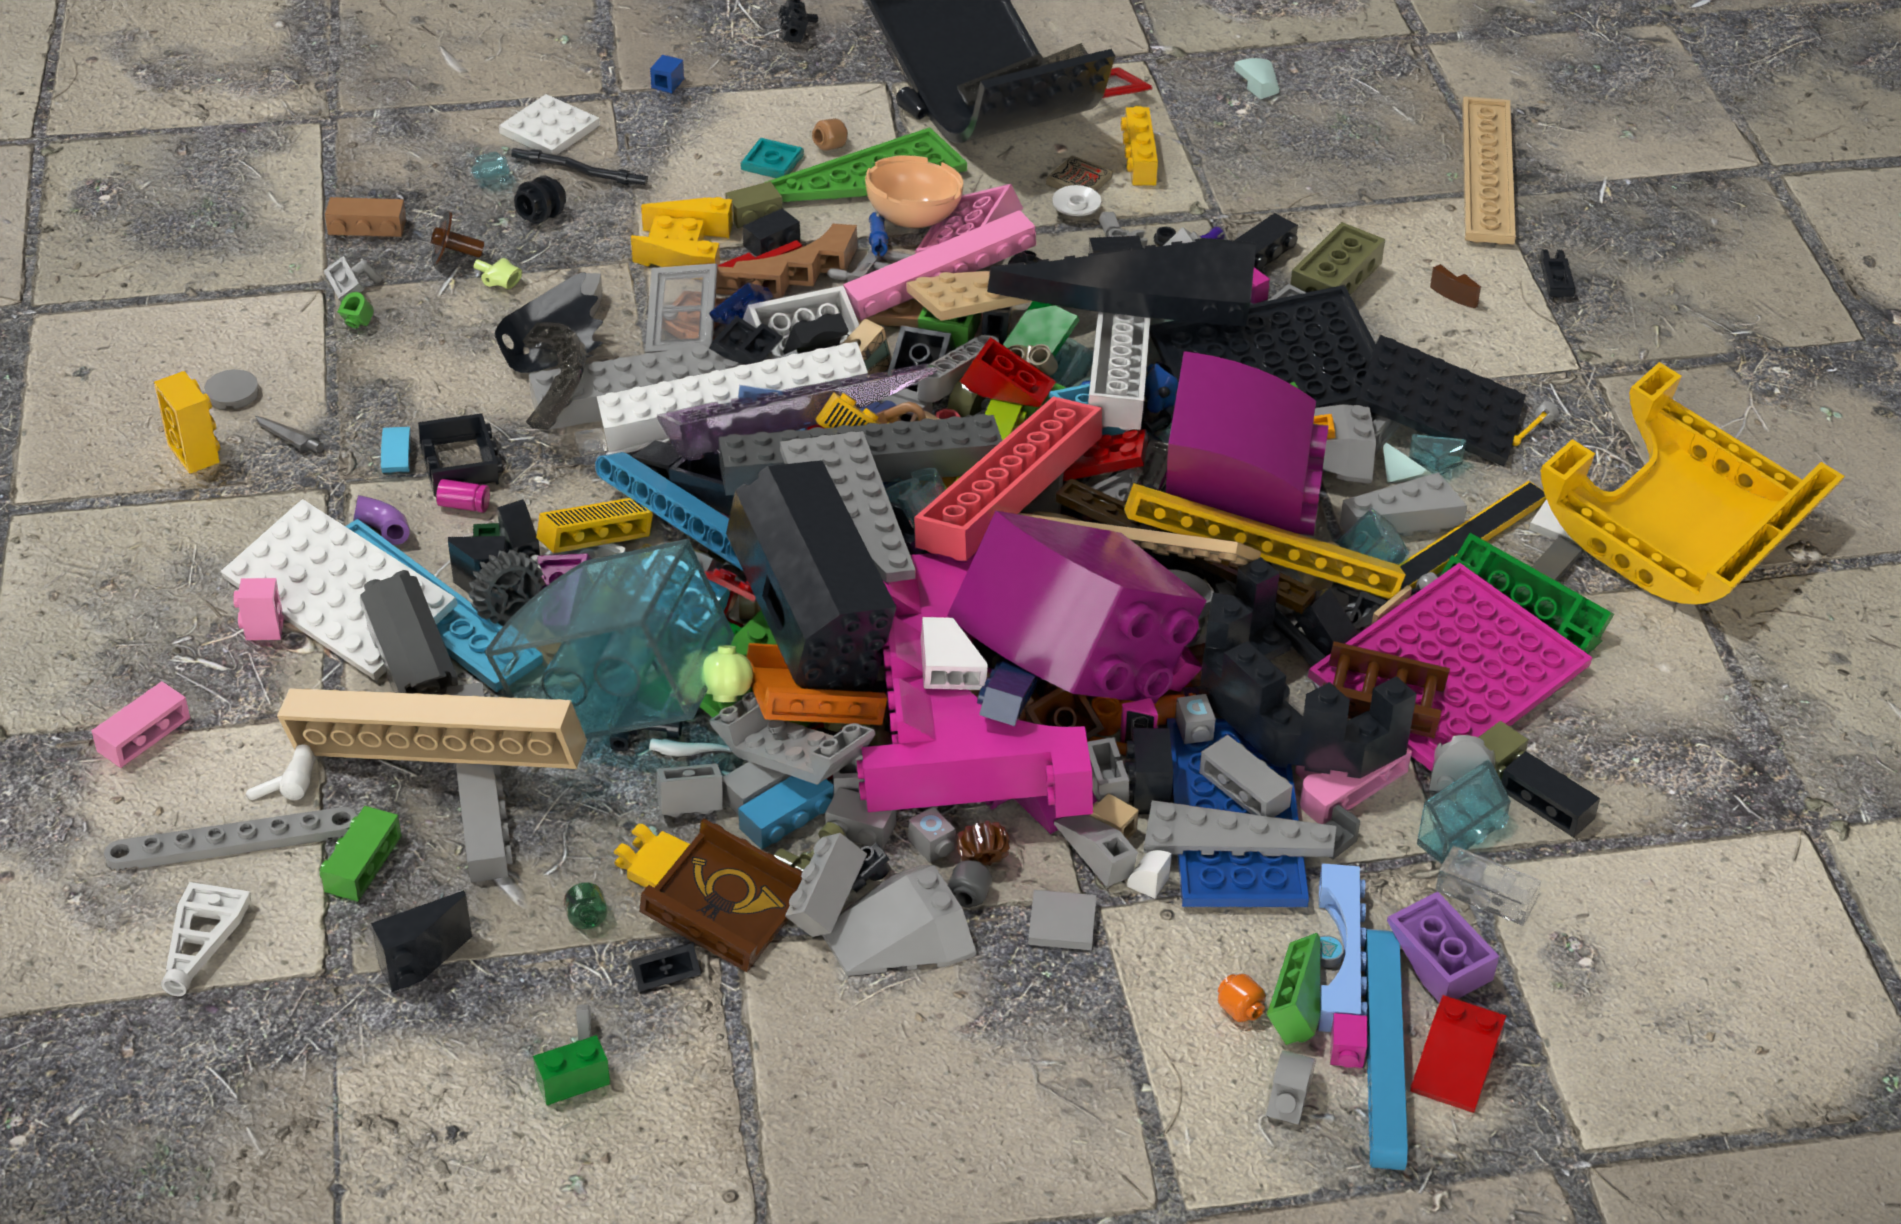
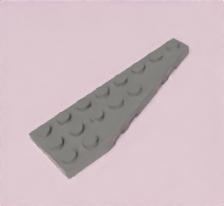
M847 432L845 434L821 435L813 438L781 441L780 452L785 464L823 460L882 579L886 583L915 579L914 564L864 432Z

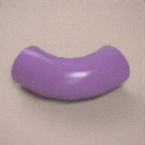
M358 495L353 521L359 519L365 525L380 530L382 537L392 545L402 544L408 539L410 526L403 513L383 501Z

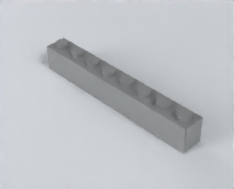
M483 682L447 687L448 695L490 697V693L484 694ZM456 763L470 883L508 877L507 864H513L510 845L504 846V842L510 841L508 824L501 823V819L507 818L504 800L498 801V797L504 796L502 779H495V775H501L500 765Z

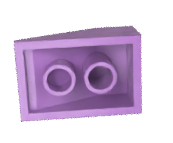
M1438 891L1388 916L1387 922L1421 983L1439 1003L1442 995L1459 999L1493 981L1499 955Z

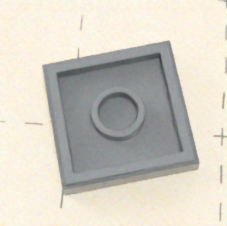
M1034 890L1028 945L1092 951L1097 895Z

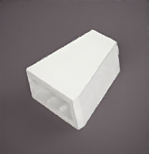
M923 617L921 654L924 689L981 690V687L986 682L987 662L953 618Z

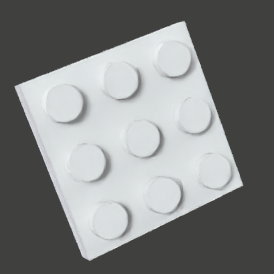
M545 94L500 124L499 133L532 149L542 150V153L558 155L599 127L600 122L598 117Z

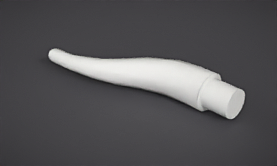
M652 738L649 745L650 750L675 757L692 756L714 751L733 752L725 745L678 742L668 739L659 740Z

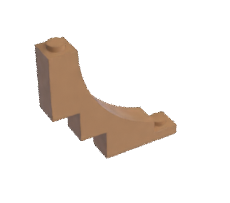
M833 223L824 235L800 249L764 259L737 261L733 268L717 267L716 294L782 298L788 285L814 286L820 273H828V270L831 268L847 271L858 248L857 225Z

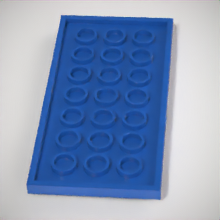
M1167 718L1166 728L1170 729L1173 762V803L1250 814L1199 773L1202 751L1229 735L1259 760L1264 761L1278 775L1287 779L1293 786L1290 807L1275 816V818L1299 821L1291 764H1288L1287 768L1273 766L1224 719H1215L1213 740L1184 744L1175 718ZM1183 850V854H1177L1182 907H1308L1309 895L1304 857L1287 855L1263 856L1260 852L1248 851L1244 855H1232V851H1214V855H1201L1199 850Z

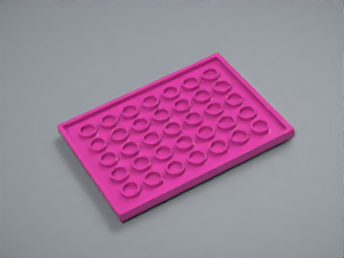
M1461 563L1452 567L1345 643L1450 668L1444 692L1436 691L1432 708L1442 710L1435 738L1410 733L1407 748L1412 751L1411 756L1430 771L1433 768L1434 752L1439 743L1444 745L1451 742L1452 737L1456 735L1479 737L1499 721L1504 722L1510 727L1589 667L1593 658ZM1331 654L1309 669L1307 677L1320 687L1323 686V683L1330 682L1333 684L1337 667L1328 665ZM1348 670L1344 687L1362 691L1366 674ZM1377 677L1375 687L1389 679ZM1406 684L1417 694L1415 704L1421 705L1424 688Z

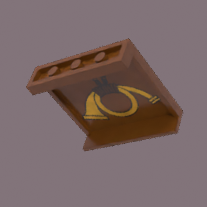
M703 818L699 834L655 887L648 885L641 893L639 912L741 970L748 972L788 921L785 915L790 906L789 900L801 883L803 871L789 866L773 854L760 850L751 845L746 839L739 838L726 831L722 826L713 824Z

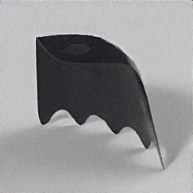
M585 272L568 278L505 316L495 330L496 341L507 364L514 371L530 373L591 357L593 354H587L602 344L600 341L592 340L593 334L602 325L603 321L590 316V310L597 302L598 297L585 295L581 292L582 282L586 278ZM503 334L508 335L512 339L514 345L512 349L504 344ZM524 347L529 348L528 354H524Z

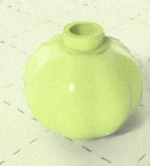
M718 646V651L707 655L702 660L698 669V681L705 693L712 694L713 701L717 702L737 701V696L744 695L753 682L754 673L751 662L747 657L736 652L735 646Z

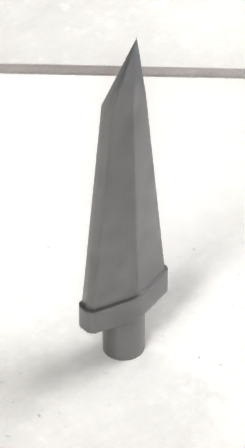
M255 416L261 427L291 443L300 450L310 449L316 453L323 451L324 445L319 442V437L267 418Z

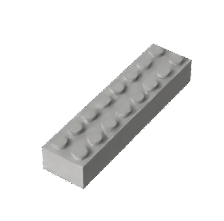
M710 343L656 353H645L626 358L621 357L602 362H592L578 366H567L548 371L543 370L529 374L531 400L540 430H550L602 421L597 396L658 384L663 381L682 379L687 376L701 375L715 370L720 371L744 364L734 362L709 349Z

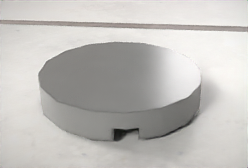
M237 369L225 370L213 375L204 386L205 393L209 396L212 406L219 409H226V406H233V409H238L249 405L257 398L259 390L257 378L252 373Z

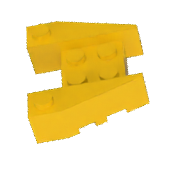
M706 197L641 205L643 231H650L648 237L631 235L632 262L648 267L651 264L661 267L720 264L719 243L706 241L704 236L729 238L733 226L732 199ZM690 279V280L703 281V279Z

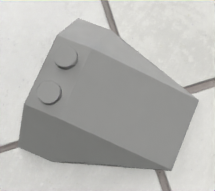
M1344 404L1315 408L1314 416L1332 414L1335 429V438L1327 439L1323 469L1336 473V478L1344 481L1371 484L1376 438L1370 408Z
M919 865L891 875L840 912L832 932L822 935L846 976L887 972V968L906 966L907 970L917 969V965L937 963V967H945L976 956V949L963 908L935 865Z

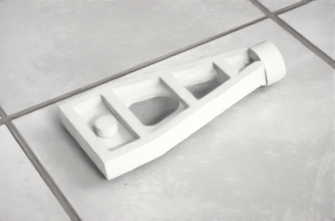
M189 882L177 906L166 967L167 972L161 982V987L165 992L173 996H183L186 993L193 977L241 923L252 900L250 891ZM194 916L220 920L211 932L190 930L191 921ZM184 942L203 945L196 956L180 954Z

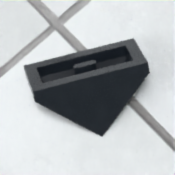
M694 943L657 949L630 960L638 992L701 975Z

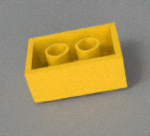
M182 371L155 381L154 385L167 445L188 473L191 474L220 463L218 451L221 450V447L213 432L217 428L209 412V409H212V403L206 393L202 394L196 379L191 380L188 374Z

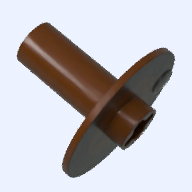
M447 211L442 218L440 226L435 227L432 233L431 244H434L431 256L432 263L437 264L440 261L445 248L480 258L484 248V241L450 231L452 212Z

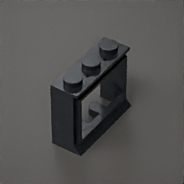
M482 413L418 422L419 445L434 496L437 494V488L442 479L478 485L496 482V485L499 484L498 473H503L501 457H496L498 455L496 441L490 440L492 439L490 423L485 424ZM476 440L482 462L440 468L434 445Z

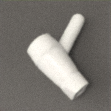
M298 745L284 774L248 789L246 797L249 800H255L280 789V793L287 799H301L310 785L312 768L316 759L310 746Z

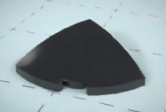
M1333 582L1331 591L1356 630L1369 626L1372 623L1373 613L1387 602L1362 590L1358 592L1336 582Z

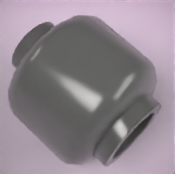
M962 861L953 869L948 887L962 907L978 906L987 897L992 884V875L978 861Z

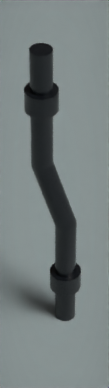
M513 148L511 152L513 158L529 160L530 163L534 164L542 162L566 166L589 176L616 180L619 184L628 185V183L646 186L648 183V176L632 174L629 170L619 169L615 171L592 167L569 157L542 153V150L531 149L529 151Z

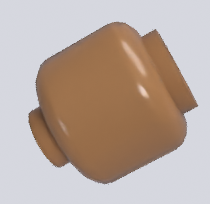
M837 118L818 121L812 131L813 142L819 149L824 151L842 148L847 141V128Z

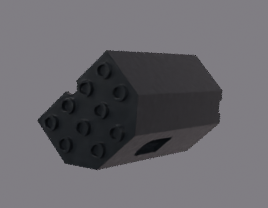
M823 460L767 466L758 473L759 478L749 486L744 483L735 490L726 535L792 678L803 689L873 692L883 658L881 652L877 651L882 649L884 644H887L896 605Z

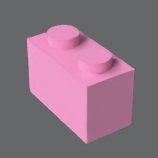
M241 578L239 590L234 591V607L239 608L238 626L239 629L244 630L245 639L281 640L284 617L276 578Z

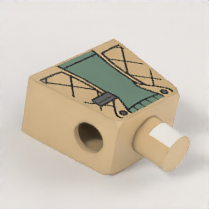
M864 319L843 343H858L868 372V378L871 380L889 368L892 357L884 327Z

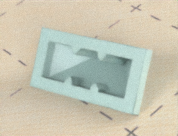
M1385 443L1383 446L1387 483L1407 482L1433 474L1390 444Z

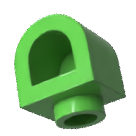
M352 292L344 297L337 312L345 320L344 323L358 329L360 325L368 326L373 316L374 308L361 293Z

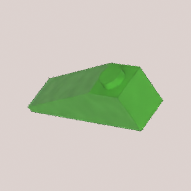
M1318 933L1289 943L1267 1012V1016L1286 1045L1297 1041L1305 1042L1316 1033L1320 1019V936Z

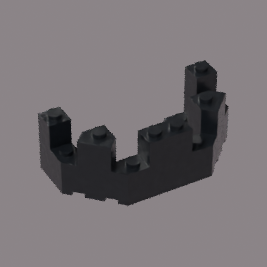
M1262 557L1238 568L1234 595L1212 593L1199 695L1206 694L1210 706L1273 766L1287 768V765L1291 764L1305 766L1304 771L1330 774V771L1334 770L1348 772L1347 777L1362 778L1406 755L1417 694L1397 676L1373 688L1370 711H1366L1348 721L1350 700L1330 682L1306 694L1303 716L1283 699L1286 675L1270 660L1290 651L1292 642L1273 626L1280 573Z

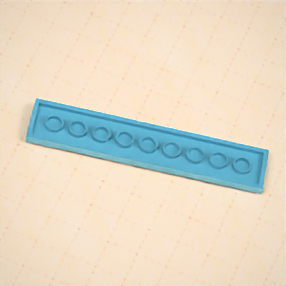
M359 519L345 526L456 598L458 605L437 624L448 655L494 691L498 692L541 663V655L499 623L494 624L490 621V618L482 619L472 607L471 602Z

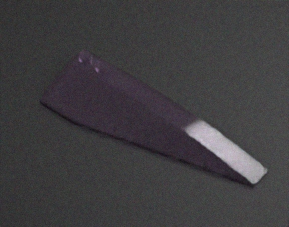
M921 364L891 370L892 375L888 376L887 372L867 374V380L862 378L852 379V377L840 379L841 385L822 382L783 389L782 395L779 396L778 392H766L758 394L756 396L757 400L742 397L733 398L730 405L718 404V401L657 414V420L676 452L685 458L687 457L688 460H697L703 458L704 453L713 451L714 454H719V437L731 434L750 435L758 432L797 431L816 425L818 423L815 419L833 392L839 396L842 393L847 394L856 401L854 406L860 409L936 373L937 367L930 364Z

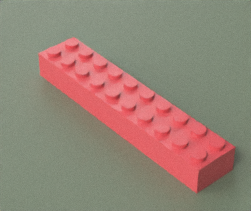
M1053 396L914 517L915 547L927 550L932 554H941L958 561H967L977 552L996 510L1018 514L1102 437V408Z

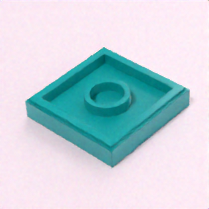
M760 138L741 161V170L773 178L788 175L804 156V148Z

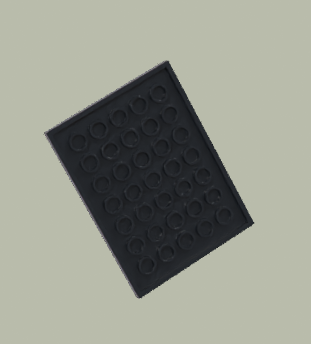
M1345 285L1250 304L1246 326L1177 320L1149 326V334L1162 363L1171 368L1173 376L1177 378L1178 382L1184 351L1211 355L1251 367L1266 368L1267 373L1289 384L1295 382L1298 389L1316 401L1315 408L1343 404L1355 405L1376 345Z

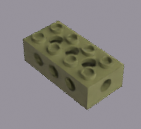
M1341 222L1292 270L1290 285L1306 293L1345 285L1351 295L1382 264L1385 239Z

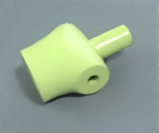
M501 258L493 265L479 259L474 263V269L484 272L481 279L489 287L502 286L506 289H511L520 281L522 276V270L512 265L505 258Z

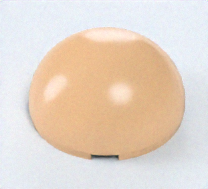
M892 156L875 162L874 167L868 168L865 178L867 195L874 209L889 222L905 228H925L943 221L958 206L963 193V179L954 168L943 162L941 166L930 163L928 158L920 156Z

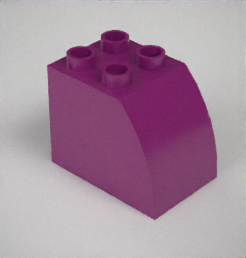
M1184 351L1168 443L1166 493L1297 534L1314 536L1328 434V425L1313 424L1316 401L1297 387L1260 369L1220 357Z
M996 510L947 616L953 618L966 632L1004 658L1070 693L1130 701L1151 698L1153 703L1156 704L1159 697L1164 695L1172 684V671L1185 645L1195 637L1198 631V618L1207 600L1121 532Z

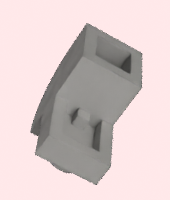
M1284 1050L1281 1052L1273 1079L1266 1116L1300 1124L1307 1091L1309 1092L1317 1059Z

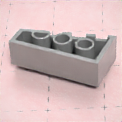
M1438 472L1343 500L1340 526L1353 542L1388 538V534L1402 535V537L1413 536L1414 531L1428 530L1429 534L1440 533L1442 528L1452 527L1453 530L1464 523L1467 505Z

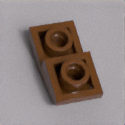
M1441 264L1433 267L1430 283L1431 289L1458 304L1470 308L1478 307L1481 291L1479 284L1466 274L1458 277Z

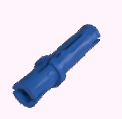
M873 212L869 216L871 231L869 243L875 256L878 255V252H880V256H883L888 250V234L885 232L884 224L885 218L880 214L877 216L876 212Z

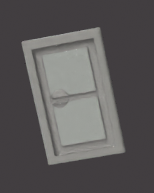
M717 264L652 268L645 353H656L712 343Z

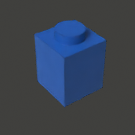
M662 55L650 68L651 88L673 93L684 80L683 59Z

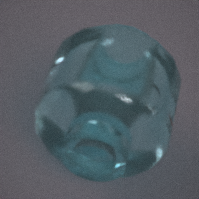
M496 151L478 155L475 159V165L471 166L474 179H479L485 186L501 183L506 179V175L509 174L506 157L504 155L501 156Z

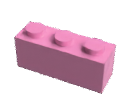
M161 681L91 730L97 752L122 768L190 719L186 697Z

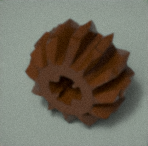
M988 820L984 823L976 822L975 825L966 826L964 831L958 833L957 850L962 861H978L983 865L991 866L992 863H1000L1002 858L1009 855V835L1005 827L1001 826L999 822L990 823Z

